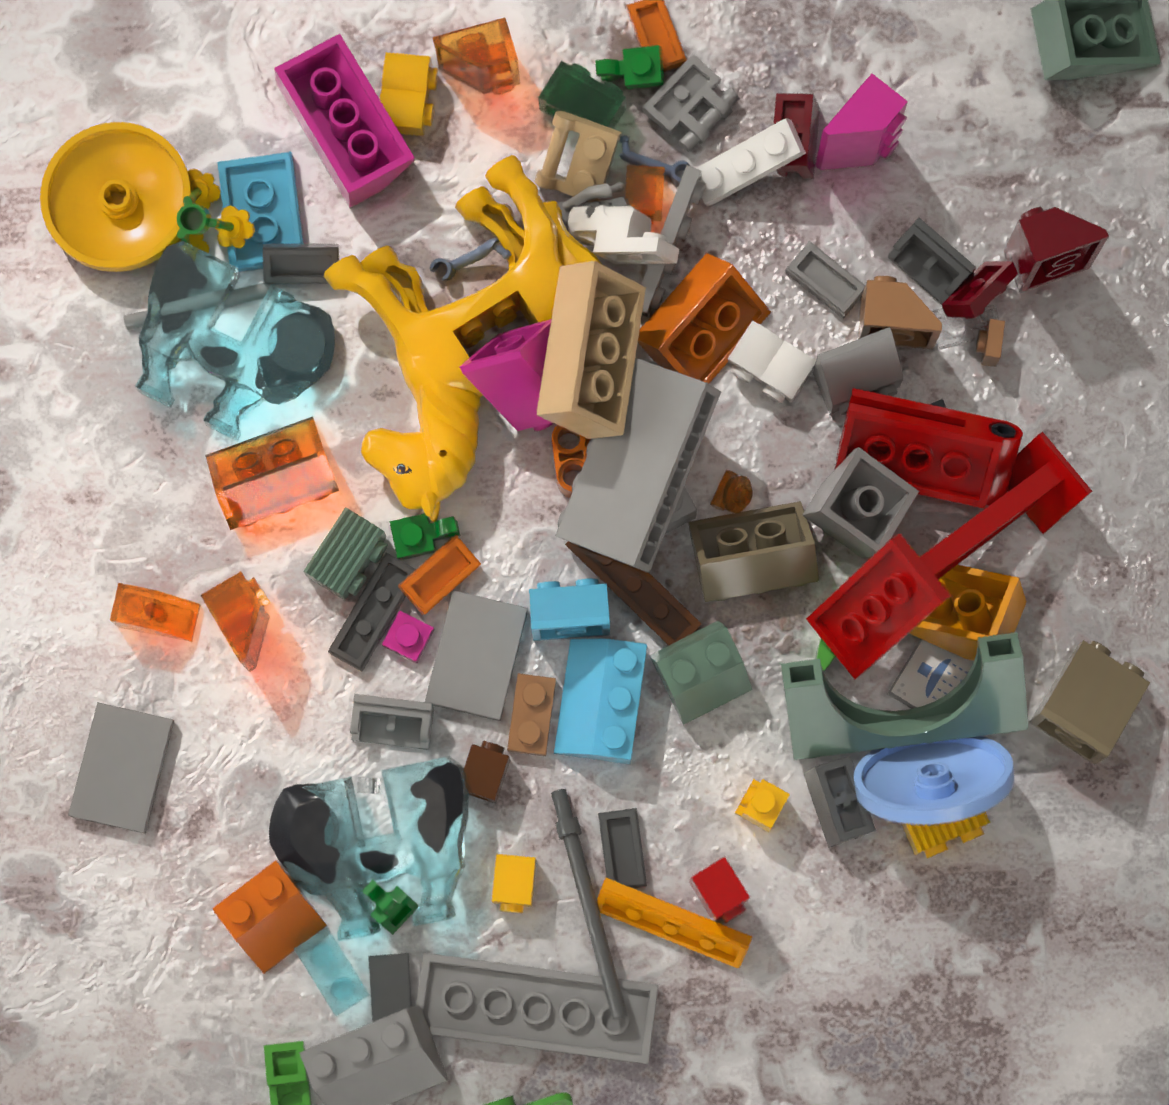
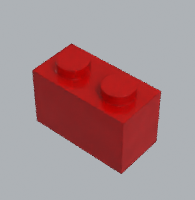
M725 856L690 878L689 883L713 921L722 918L726 924L747 910L744 903L749 900L750 896Z

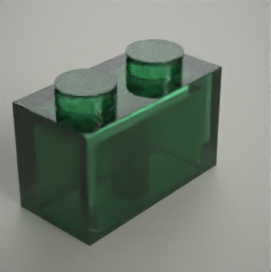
M561 60L539 95L538 101L539 110L553 118L556 111H563L614 129L626 110V96L623 95V91L615 84L608 81L601 83L590 77L591 73L577 63L569 65Z

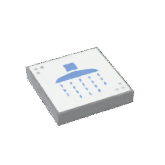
M920 639L887 694L911 709L930 704L944 697L957 687L970 671L974 661L962 658Z

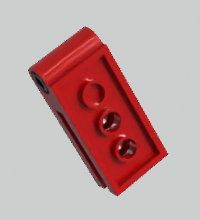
M853 388L834 470L855 448L859 447L917 489L919 495L985 509L986 505H991L1007 493L1023 432L1017 425L1008 421Z

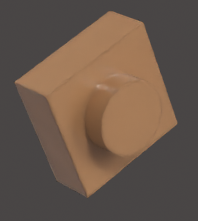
M990 319L985 330H979L976 352L982 353L981 365L997 366L1001 358L1005 321Z

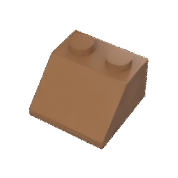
M876 276L874 280H867L860 303L858 339L890 327L896 347L933 350L942 331V323L907 283L897 282V279L891 276Z

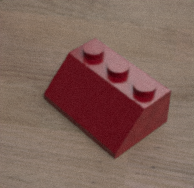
M1036 207L1024 212L1020 216L1021 219L1018 220L1003 253L1006 261H1013L1017 269L1018 275L1014 278L1019 293L1090 269L1109 235L1106 229L1057 207L1045 211L1042 207Z

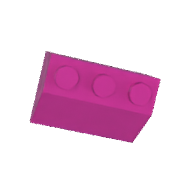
M871 73L823 129L815 166L819 170L874 166L880 157H883L885 160L888 159L900 143L898 138L903 132L901 127L907 120L904 113L908 101Z

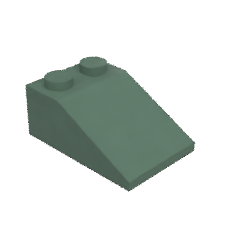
M1044 0L1031 8L1044 80H1075L1161 64L1148 0Z

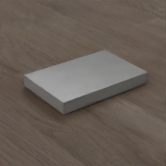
M453 590L425 702L432 703L434 706L501 721L528 608Z
M97 702L68 816L146 834L174 720Z

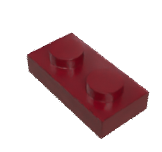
M1013 261L983 262L941 304L946 316L973 319L983 314L985 307L996 296L1002 294L1007 289V285L1018 275Z

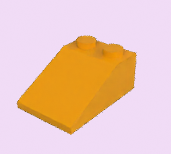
M957 565L939 579L951 597L909 634L962 658L974 661L977 653L978 637L1015 633L1027 603L1020 579L1018 577Z

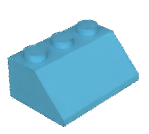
M570 639L554 754L631 765L647 644L614 639Z

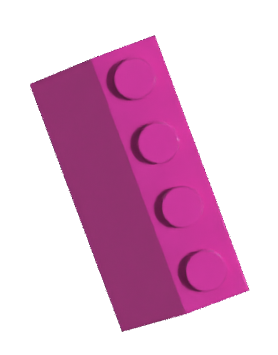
M341 34L274 68L277 87L349 208L383 191L415 161V157Z

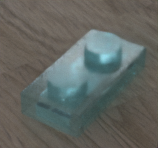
M329 928L324 929L294 948L335 1016L340 1015L370 995Z

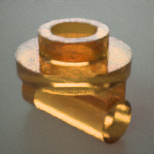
M725 470L710 505L721 511L727 510L733 513L743 511L749 505L753 496L750 480L746 476Z

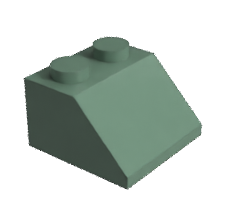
M719 621L649 655L683 725L752 690L738 649L727 627Z

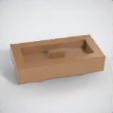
M518 673L507 747L508 752L546 756L556 678Z

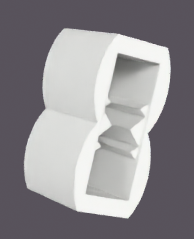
M753 320L728 357V363L733 366L730 370L731 373L747 383H750L752 378L765 386L762 392L780 404L784 399L791 403L794 401L813 372L816 363L815 359Z

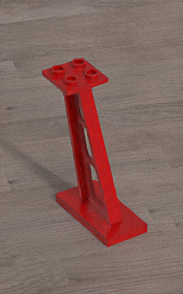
M1044 432L1038 434L1017 454L1006 494L920 557L899 533L890 539L806 618L854 679L864 674L951 597L950 593L939 581L942 576L1025 513L1044 534L1093 492Z

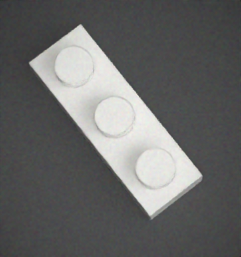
M785 118L697 167V169L701 170L702 177L700 181L706 183L702 194L704 204L712 206L806 154L792 120Z

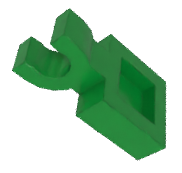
M660 45L623 49V60L620 61L615 59L595 60L596 75L598 77L601 76L602 82L624 79L627 89L664 85L663 54Z
M425 513L390 521L396 555L399 560L435 553L434 541L452 538L454 535L461 536L458 521L455 520L454 516L437 520L431 524L429 516H426Z
M372 879L362 890L376 904V909L370 915L392 935L419 907L398 886L393 891L386 892Z

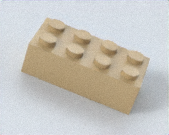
M596 261L560 266L537 416L588 439L624 435L646 287Z

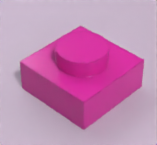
M399 610L382 646L417 664L435 629Z

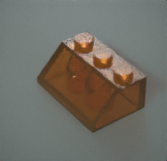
M313 416L205 455L214 491L230 530L251 526L263 518L274 514L287 513L296 506L313 500L325 499L330 494L339 491Z

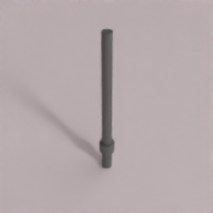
M559 789L551 793L558 822L555 823L559 839L564 840L612 1020L624 1018L628 1014L580 843L579 835L582 833L578 818L573 817L566 789Z

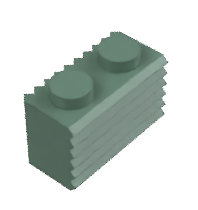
M345 507L303 572L306 577L343 600H346L349 594L356 596L367 579V576L363 574L371 561L376 564L386 551L388 544L384 541L387 536L381 528Z

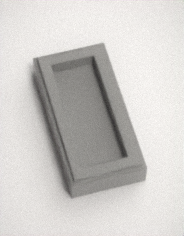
M811 241L806 244L785 270L786 274L843 319L862 298L865 288L861 281Z

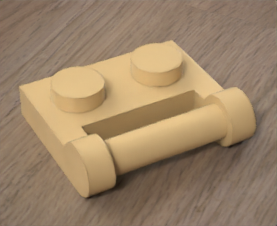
M556 111L552 122L555 128L542 170L537 171L534 183L539 187L557 190L571 196L577 195L587 187L605 184L622 132L567 112ZM569 131L580 133L567 176L564 177L556 173ZM601 198L591 199L587 202L600 201Z

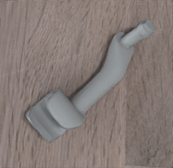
M618 182L612 186L607 183L590 186L569 200L558 203L562 211L564 224L568 225L569 213L573 207H578L586 201L595 198H611L613 193L624 190V184Z

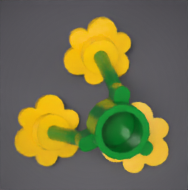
M190 169L188 172L193 191L189 196L184 197V206L177 213L176 219L180 228L177 236L180 239L170 249V252L180 249L197 265L198 259H203L209 254V246L203 241V233L207 232L210 227L219 231L217 240L221 246L230 247L233 245L235 248H242L245 245V239L252 238L255 233V227L249 221V212L243 209L238 210L234 206L225 207L221 214L222 218L212 219L208 209L211 206V202H215L220 198L221 190L218 185L214 184L215 178L213 174L209 172L202 174L198 169Z

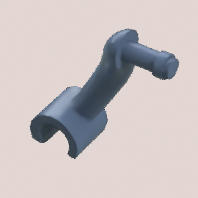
M626 135L620 137L623 151L620 154V158L623 161L668 176L676 187L679 186L682 178L677 177L676 173L685 170L686 165L690 166L688 162L678 161L671 166L630 152L629 137Z
M492 238L456 259H435L430 265V271L435 272L442 263H445L448 269L442 281H448L455 276L457 270L485 258L493 249L506 260L512 254L509 250L498 244L499 239Z

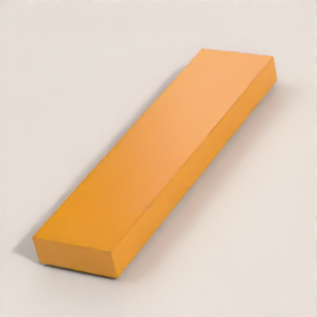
M606 877L597 898V905L601 914L735 968H740L752 940L750 935Z

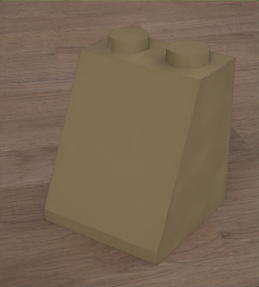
M1083 640L1072 653L1029 723L1096 765L1107 758L1113 750L1151 682L1143 678L1144 672L1137 666L1129 662H1124L1122 665L1111 658V651L1102 644L1093 640L1087 643Z

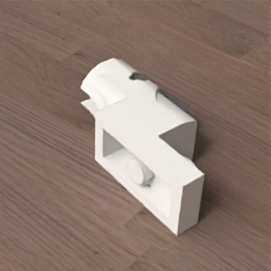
M624 197L582 204L579 207H573L569 213L568 232L580 244L593 246V253L613 264H677L679 248L665 241L666 237L664 235L651 232V219L630 206L628 199Z

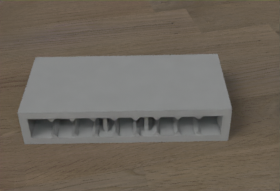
M635 358L624 435L593 438L589 441L586 450V460L581 472L576 475L573 481L572 495L567 507L559 516L558 530L555 536L650 573L721 391L707 382Z

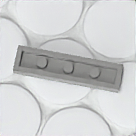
M686 165L661 234L666 237L665 241L676 246L678 238L685 240L692 222V218L687 217L692 203L699 204L706 183L700 181L702 177L701 170ZM676 264L648 265L641 284L646 287L642 310L643 316L649 317L651 309L657 310L660 307L666 290L661 288L660 285L665 273L672 275Z

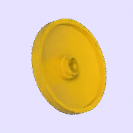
M110 122L89 127L75 134L58 149L50 160L42 179L40 205L49 233L67 255L93 269L123 272L151 264L165 255L180 239L177 236V232L180 229L176 219L177 213L184 206V197L189 196L193 189L185 163L176 149L164 137L141 125L126 122Z

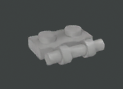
M692 54L643 106L642 112L669 135L679 126H682L687 133L679 141V144L684 150L690 152L697 143L702 144L710 136L709 130L720 119L725 120L732 113L731 107L740 98L730 88L721 97L717 95L713 90L720 84L721 78ZM704 102L710 109L697 121L690 114Z

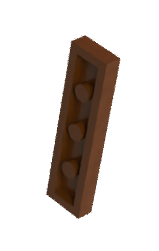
M571 542L565 544L668 646L696 632L702 626V623L650 573Z

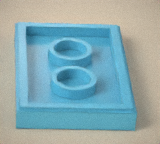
M292 152L217 162L223 209L227 206H234L238 210H247L250 214L249 221L255 227L254 235L250 239H245V245L242 248H235L233 245L228 247L229 264L232 273L263 269V244H304Z

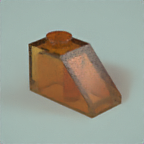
M118 583L110 621L118 628L192 642L201 605L157 590Z

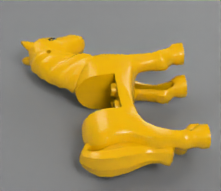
M514 155L508 156L494 164L486 172L485 177L492 188L509 194L521 214L524 229L515 221L512 208L507 203H497L485 186L475 188L465 194L455 205V208L465 220L479 223L499 239L502 247L509 250L512 254L507 260L508 272L493 284L460 300L428 311L422 291L420 275L415 267L400 263L396 252L389 245L373 251L361 262L354 255L344 257L331 265L323 275L334 290H348L357 293L370 303L384 321L394 339L396 356L404 380L417 402L420 432L401 433L384 428L370 430L363 438L361 454L369 465L389 480L391 489L403 507L407 509H423L426 516H429L432 522L438 519L441 501L448 498L455 490L465 484L468 473L476 462L475 452L478 446L479 429L477 412L481 407L480 398L483 394L465 377L459 367L470 358L463 346L465 345L466 348H470L476 345L485 337L484 332L495 325L498 328L508 325L517 317L516 312L519 310L530 325L552 319L560 266L596 261L602 264L594 253L580 244L566 230L562 220V211L558 203L553 200L542 202L537 186L524 174L521 162ZM393 291L399 296L400 301L396 298Z

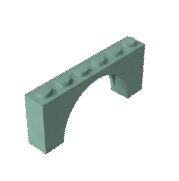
M1017 632L978 637V647L974 663L961 683L944 697L930 704L908 710L884 711L864 707L852 702L841 695L828 681L822 669L820 659L781 664L794 760L1028 730L1024 661Z

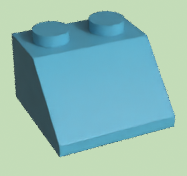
M580 579L575 581L576 586L560 587V582L548 581L538 583L537 589H529L533 641L610 635L607 584H599L598 579Z

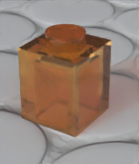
M627 165L625 198L628 199L630 206L651 219V225L654 224V221L662 222L665 167Z

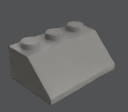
M420 1005L406 1008L299 1052L313 1091L325 1105H389L448 1081Z

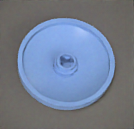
M984 736L872 750L861 759L854 771L855 792L859 803L867 811L878 817L906 824H940L978 815L1000 803L1010 793L1014 784L1013 760L1010 753L1001 744Z

